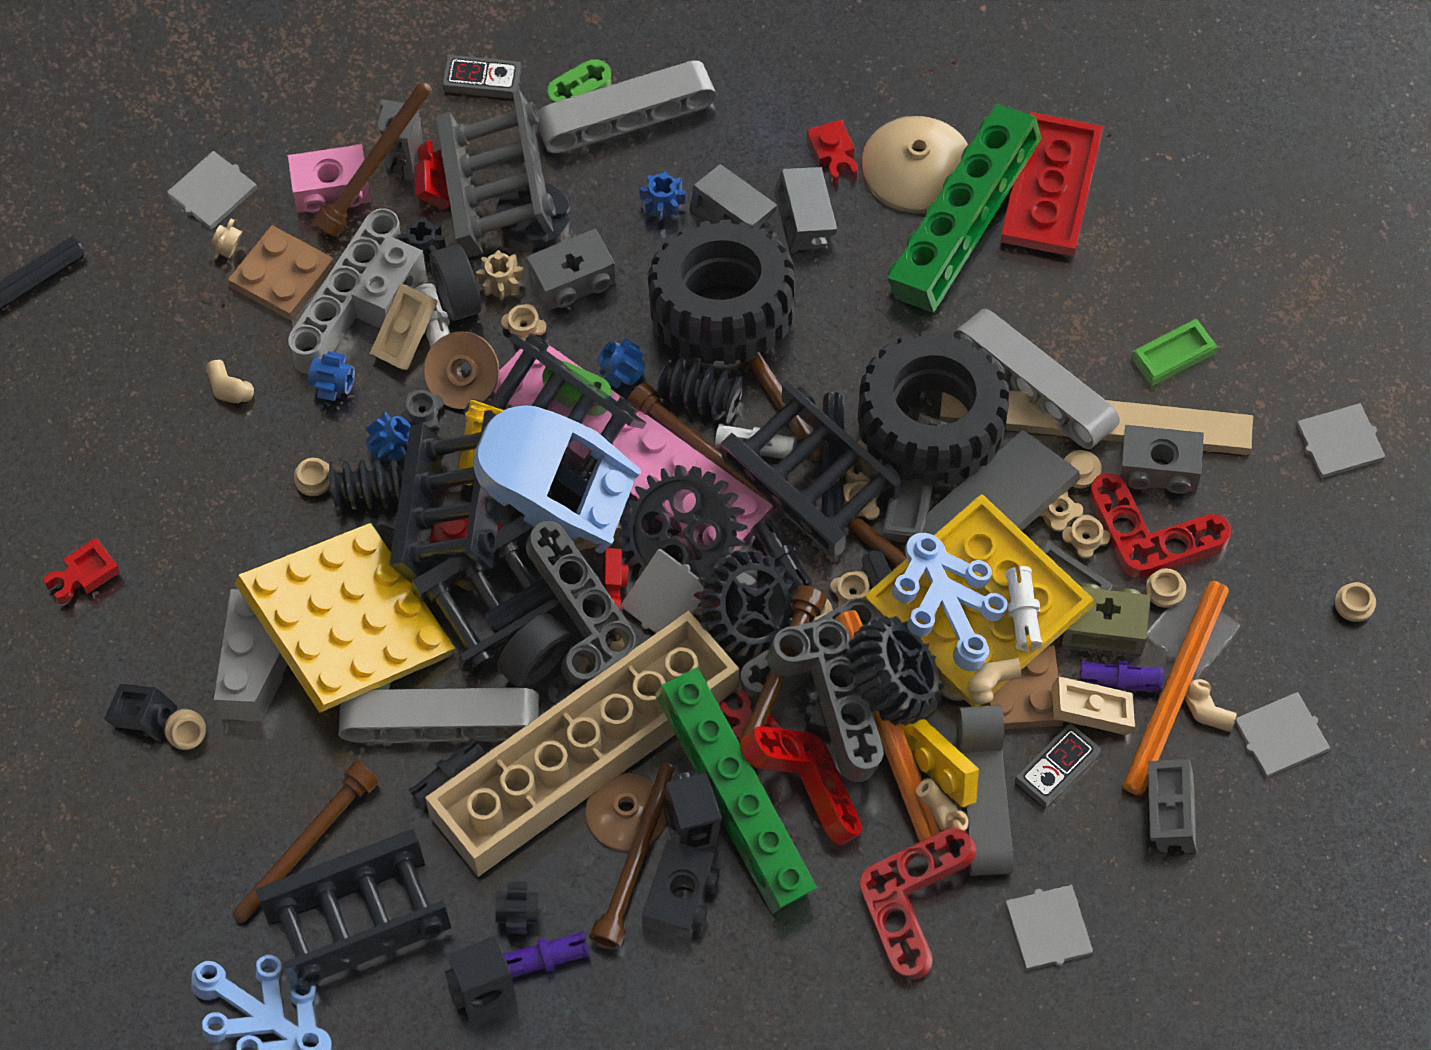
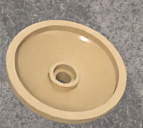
M910 116L893 120L876 130L865 145L862 155L864 181L871 193L885 205L906 213H926L930 203L935 202L943 190L946 177L953 173L958 166L963 150L968 143L957 130L937 119ZM914 149H921L924 151L916 152L914 151Z

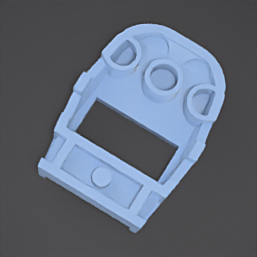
M527 405L506 409L487 423L475 450L473 460L475 475L481 487L503 506L510 504L525 515L523 521L534 527L543 521H554L564 528L573 542L578 537L596 543L595 551L601 554L613 544V535L634 481L641 472L634 463L597 431L557 413ZM575 439L592 451L590 455L597 459L576 513L547 497L569 440L574 441Z

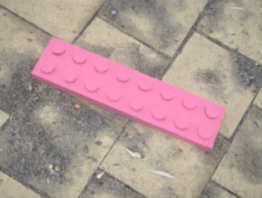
M549 345L546 351L560 361H565L579 367ZM522 349L499 370L497 386L490 396L492 399L523 352ZM535 360L505 407L506 409L524 405L531 406L543 388L542 373L546 367L545 365ZM611 389V397L617 401L621 396ZM553 400L547 410L568 417L573 408ZM606 411L597 416L587 415L582 425L601 434L613 414ZM641 411L637 413V416L647 422L645 427L640 429L625 424L612 444L641 470L628 498L638 501L640 498L636 493V486L645 489L649 488L647 482L648 475L654 476L660 481L662 468L670 470L674 476L677 465L684 466L688 474L692 466L701 468L702 477L707 471L715 473L716 479L714 484L720 480L729 483L724 495L733 492L739 496L732 504V507H740L745 510V513L737 517L736 520L738 523L747 525L748 529L737 532V538L747 542L753 536L751 533L752 527L761 520L765 522L766 518L773 514L772 504ZM575 439L570 441L565 451L582 463L590 449ZM693 493L687 494L683 500V509L686 513L690 512L696 504V498ZM667 500L665 501L664 505L667 511L673 515L674 513L672 512L671 507L669 505V501ZM660 514L655 516V518H657L659 521L663 523V519ZM679 522L680 526L682 527L681 533H679V535L683 538H687V536L684 533V529L688 526V524ZM709 526L704 530L703 542L706 546L712 544L716 538V531L713 526ZM735 546L733 551H738L743 546Z

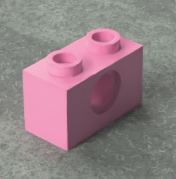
M362 144L288 155L292 191L297 213L319 212L322 206L327 207L329 203L336 201L365 160ZM369 182L366 183L350 207L371 202Z

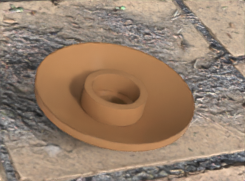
M470 332L450 333L437 340L429 350L424 365L425 380L430 392L443 398L444 405L456 409H465L471 399L486 401L495 390L499 379L498 358L491 345L482 337ZM464 363H468L471 366V374L468 377H464L461 374V366Z
M625 773L620 774L588 798L586 805V820L592 835L601 844L610 849L629 852L654 782L641 775ZM623 802H631L634 807L632 810L625 812L620 810L619 805ZM663 808L650 844L661 835L667 821Z

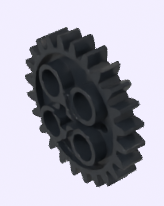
M677 465L674 476L670 470L662 468L660 481L656 477L648 475V489L639 486L635 487L636 493L640 498L638 501L627 499L626 503L633 511L632 514L621 515L620 518L630 524L629 528L619 531V535L630 538V542L621 549L623 552L634 553V556L627 563L629 566H642L637 575L638 578L658 549H662L671 556L672 552L680 547L683 551L681 565H689L690 571L698 578H701V576H709L706 566H709L711 563H718V557L725 554L731 555L734 552L735 546L746 545L744 540L737 538V532L748 529L747 525L738 523L736 520L737 517L745 513V510L740 507H732V504L739 497L737 494L731 492L724 495L729 483L720 480L714 484L716 479L715 473L707 471L702 477L701 468L692 466L688 474L684 466ZM693 493L696 498V504L690 512L686 513L683 509V500L687 494ZM667 500L669 501L671 510L674 513L673 515L667 511L664 505L665 501ZM660 514L663 519V527L659 533L654 535L651 531V522L655 516ZM679 522L688 524V526L684 529V533L687 536V538L678 536V534L682 531V527L680 526ZM709 526H713L716 531V538L712 544L706 546L703 542L704 530ZM693 545L696 548H698L702 555V558L700 560H697L695 550L692 547Z

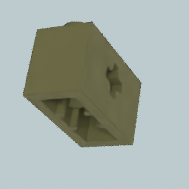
M1080 584L1079 586L1094 599V606L1063 632L1062 645L1142 655L1147 639L1151 595H1144L1135 589L1129 588L1112 591L1101 589L1094 584ZM1103 613L1109 614L1110 620L1104 619Z

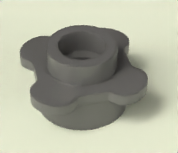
M427 390L411 391L406 397V410L401 413V417L410 425L413 423H424L430 429H433L438 425L437 414L444 406L443 398L439 395H433ZM420 408H425L426 411H425V412H419V409H420Z

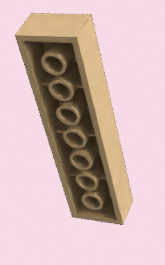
M688 610L636 647L628 655L598 674L425 797L429 816L479 877L675 735L655 697L662 684L698 667L717 703H720L739 689V668Z

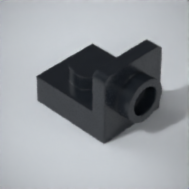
M119 684L104 720L113 727L144 730L154 740L164 741L166 737V721L178 710V706L156 687Z

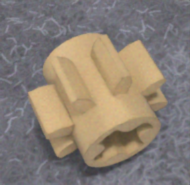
M497 250L495 254L488 258H481L483 269L476 271L477 283L483 284L485 296L492 294L504 300V297L512 292L519 293L518 281L524 279L523 267H517L515 254L509 257L501 253L500 250Z

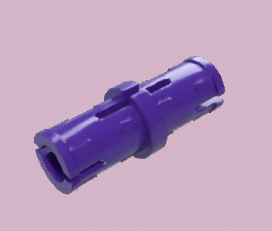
M1081 661L1082 669H1080L1079 681L1121 691L1162 692L1163 667L1127 665V661H1118L1117 664Z
M583 931L548 942L546 938L537 940V945L503 953L512 979L513 977L541 969L550 972L554 970L555 965L590 957Z

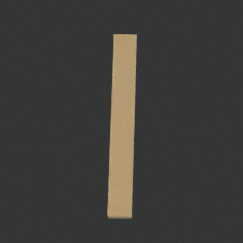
M1009 390V409L1005 430L1019 432L1024 430L1028 433L1067 436L1056 425L1058 423L1056 419L1047 412L1043 414L1037 409L1039 408V400L1034 405L1029 402L1031 399L1025 395L1029 392ZM942 393L939 423L952 424L968 414L966 407L958 399L947 393ZM1106 400L1118 413L1120 423L1102 440L1122 442L1125 425L1203 432V451L1250 455L1253 415Z

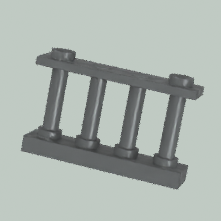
M520 90L513 92L516 111L468 126L458 125L450 112L436 116L455 237L468 257L482 253L480 238L485 237L486 232L535 217L546 234L553 232L551 217L555 216L556 212L550 194H546L534 124L539 123V118L534 103H527ZM519 126L521 141L471 157L466 154L465 146L469 145L470 140ZM524 156L527 172L478 187H474L473 184L471 185L470 176L474 175V171ZM526 187L530 188L532 203L480 218L478 215L476 216L475 207L480 205L479 202Z

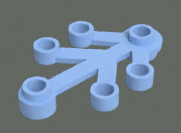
M928 533L915 534L908 540L905 548L909 566L905 574L896 579L892 588V594L900 602L909 603L913 601L919 590L918 581L923 572H926L931 586L920 607L912 611L907 622L908 629L917 636L929 634L935 622L934 614L941 603L958 639V643L953 651L955 663L964 670L977 671L984 665L989 655V647L982 636L974 634L960 603L981 612L983 617L990 621L1002 619L1008 603L1002 595L997 593H990L985 597L949 579L944 571L945 569L965 578L971 587L983 588L987 585L992 575L991 567L986 562L975 560L969 564L947 553L944 544L934 535ZM973 572H978L982 574L983 577H979L975 575ZM900 586H906L911 591H905ZM989 604L995 605L999 610L992 609ZM916 619L923 620L926 625L918 623Z
M265 955L259 958L256 963V978L262 985L264 1004L227 980L224 969L217 963L205 961L194 968L191 976V988L197 997L204 1000L221 997L249 1016L246 1018L227 1019L221 1013L208 1014L202 1023V1034L207 1041L217 1043L228 1037L244 1036L237 1042L236 1050H243L246 1047H252L256 1050H331L329 1035L315 1025L312 1005L315 998V985L298 988L309 992V994L304 996L298 995L295 992L298 989L293 990L290 985L289 999L296 1005L298 1027L284 1018L279 987L282 964L277 957ZM268 966L273 967L275 971L266 973L262 969ZM209 974L214 975L215 977L212 979H205L202 976ZM213 1024H218L222 1026V1029L219 1031H212L208 1027ZM274 1033L283 1040L262 1043L257 1037L250 1035ZM312 1042L317 1045L309 1048L304 1046L303 1043Z

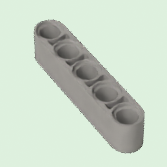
M689 61L546 105L537 111L539 123L536 125L547 151L561 153L703 109L716 99V92L703 63L700 61Z
M385 208L376 209L366 217L291 331L288 338L293 364L300 372L309 374L310 366L315 358L322 359V355H327L328 351L334 352L356 319L352 292L388 237L391 236L398 240V234H401L399 219L393 211ZM363 260H370L367 263H359ZM344 289H352L348 292H340ZM325 318H333L330 321L322 322ZM308 347L314 348L310 351H302L303 349Z
M984 308L979 310L954 331V339L962 340L965 337L975 342V349L980 350L984 348L992 355L991 364L996 362L1000 365L1004 372V381L1008 383L1009 390L1029 392L1025 394L1031 399L1029 402L1034 405L1039 400V408L1037 409L1043 414L1047 412L1058 421L1056 425L1061 428V431L1081 447L1092 449L1119 425L1118 413L1109 402L992 311Z
M528 688L371 690L340 704L339 736L351 742L469 741L471 738L475 740H507L539 717V694Z

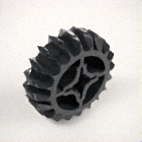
M738 550L731 553V555L725 554L718 557V563H711L709 566H706L709 576H701V578L697 579L704 588L703 591H697L693 594L695 598L701 600V607H697L692 612L696 615H702L703 621L700 622L702 628L709 630L708 633L723 651L729 653L735 659L743 657L753 659L767 651L776 634L780 630L789 627L788 618H793L794 616L792 609H790V602L794 595L789 594L788 591L794 581L782 579L786 568L774 566L775 558L762 556V553L759 551H748L747 553L744 550ZM744 572L756 581L752 585H747L746 583H740L736 577ZM739 625L751 626L755 632L746 637L736 631V628Z
M884 616L866 623L854 633V638L848 642L850 651L846 654L848 660L852 663L848 670L855 677L856 681L853 685L859 687L862 693L861 699H866L870 703L871 712L878 711L883 721L890 720L894 726L899 724L904 726L915 724L931 715L932 711L937 709V703L942 700L940 690L944 688V685L938 678L942 671L936 667L935 659L937 657L932 655L928 649L929 643H924L921 636L913 634L908 629V621L901 622L897 616L892 618Z

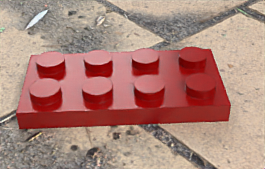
M1030 112V115L1036 116L1042 139L1013 184L1000 242L1074 257L1103 126Z

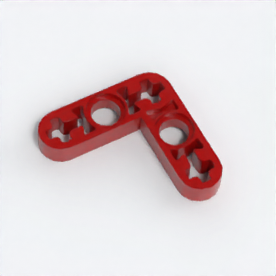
M1108 472L1096 476L1092 482L1090 492L1091 504L1103 529L1110 534L1109 542L1122 569L1132 578H1147L1158 570L1173 569L1218 554L1228 545L1231 527L1229 522L1220 515H1204L1149 533L1122 477ZM1102 487H1107L1109 491H1115L1114 504L1116 507L1112 510V502L1108 494H1101ZM1118 518H1128L1133 522L1135 528L1129 533H1121L1114 528L1113 522ZM1210 528L1213 533L1220 532L1218 540H1214L1211 535L1204 536L1206 529ZM1174 538L1180 539L1185 543L1187 550L1181 554L1171 553L1165 547L1166 541ZM1199 539L1198 545L1195 547L1194 540ZM1156 545L1157 553L1153 554L1154 546ZM1138 552L1140 557L1147 556L1146 563L1141 565L1139 560L1132 561L1133 554Z
M759 726L740 740L742 753L754 767L764 770L799 773L820 822L832 841L839 845H846L861 834L862 824L828 748L817 735L811 732Z
M950 828L869 866L861 875V891L894 969L907 979L915 980L925 976L931 969L933 961L931 951L907 895L960 871L972 863L976 855L975 842L961 829ZM953 840H957L960 844H965L960 848L961 855L955 858L951 853L939 857L940 861L943 862V865L940 867L938 866L937 859L930 852L934 848L940 855L950 851V842ZM917 856L926 857L929 864L926 873L920 877H911L908 873L909 862ZM896 866L898 867L899 874L906 881L902 885L896 878L884 884L886 891L883 893L872 889V887L877 885L876 877L879 875L886 880L898 876L893 870ZM893 911H903L907 919L905 926L898 932H889L886 928L888 915ZM907 940L910 949L916 954H921V956L915 959L916 967L911 968L907 964H902L908 957L904 946L899 942Z

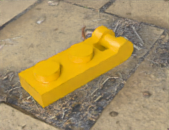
M925 719L906 726L901 724L919 769L929 775L961 807L976 803L979 769Z

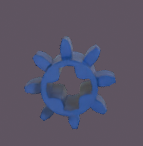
M667 171L655 176L648 175V187L639 188L640 200L644 201V213L652 212L659 220L672 214L678 216V204H686V192L682 190V179H674L667 174Z
M627 338L622 341L621 345L614 341L606 344L597 360L598 366L601 367L599 373L603 375V379L617 389L622 382L626 385L636 383L645 369V361L641 359L644 353L639 351L640 346Z
M328 351L327 355H322V359L315 358L309 370L308 383L309 386L318 389L317 398L335 401L336 398L341 397V393L349 394L351 391L355 369L354 366L345 363V354Z
M384 413L365 429L370 434L366 438L367 449L376 459L383 461L387 458L389 460L395 458L396 462L406 455L411 425L400 416L390 418L388 413Z

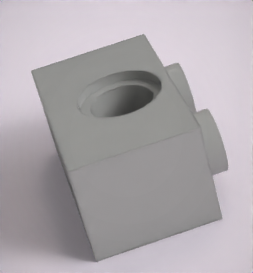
M391 236L388 237L351 294L356 318L381 329L400 283L415 289L425 278L426 269L422 250Z

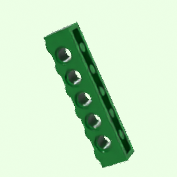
M996 104L990 115L982 120L975 139L971 145H967L963 150L958 166L953 173L946 177L943 190L936 201L930 203L921 225L917 231L911 233L904 252L899 260L892 263L889 269L887 279L895 299L933 313L935 312L1042 138L1036 116Z
M696 667L662 684L655 697L697 774L707 772L720 811L721 820L771 913L774 914L808 896L817 889V886L755 771L742 753L735 734L699 668Z

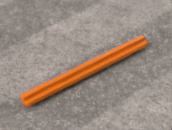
M1210 581L1205 588L1123 783V788L1134 795L1141 796L1146 791L1149 783L1148 761H1158L1229 592L1227 586L1217 581Z
M855 610L841 613L835 618L836 621L846 627L850 640L854 638V633L863 626ZM878 711L872 712L883 748L918 839L921 842L942 832L930 808L916 794V789L922 782L921 775L901 724L894 726L890 720L883 721Z

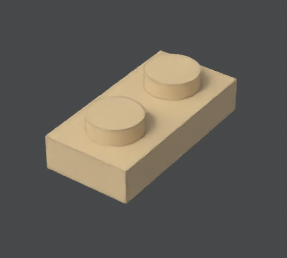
M400 283L370 354L400 369L408 370L438 300Z
M1060 676L1052 684L1054 719L1129 735L1135 728L1132 693Z

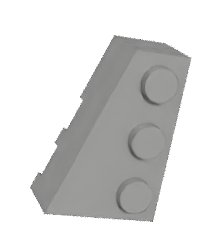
M231 589L214 701L221 719L261 722L283 680V673L288 664L238 589Z

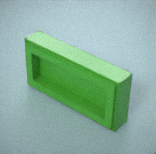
M1196 318L1132 351L1131 359L1153 387L1216 354L1218 346Z

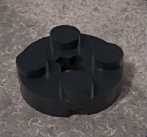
M545 183L546 194H550L556 215L551 217L553 232L546 234L536 218H533L530 222L525 220L499 228L502 239L508 245L520 251L533 252V248L545 246L546 249L560 243L566 237L570 229V202L558 188ZM526 187L502 195L497 203L495 214L532 203L530 188Z

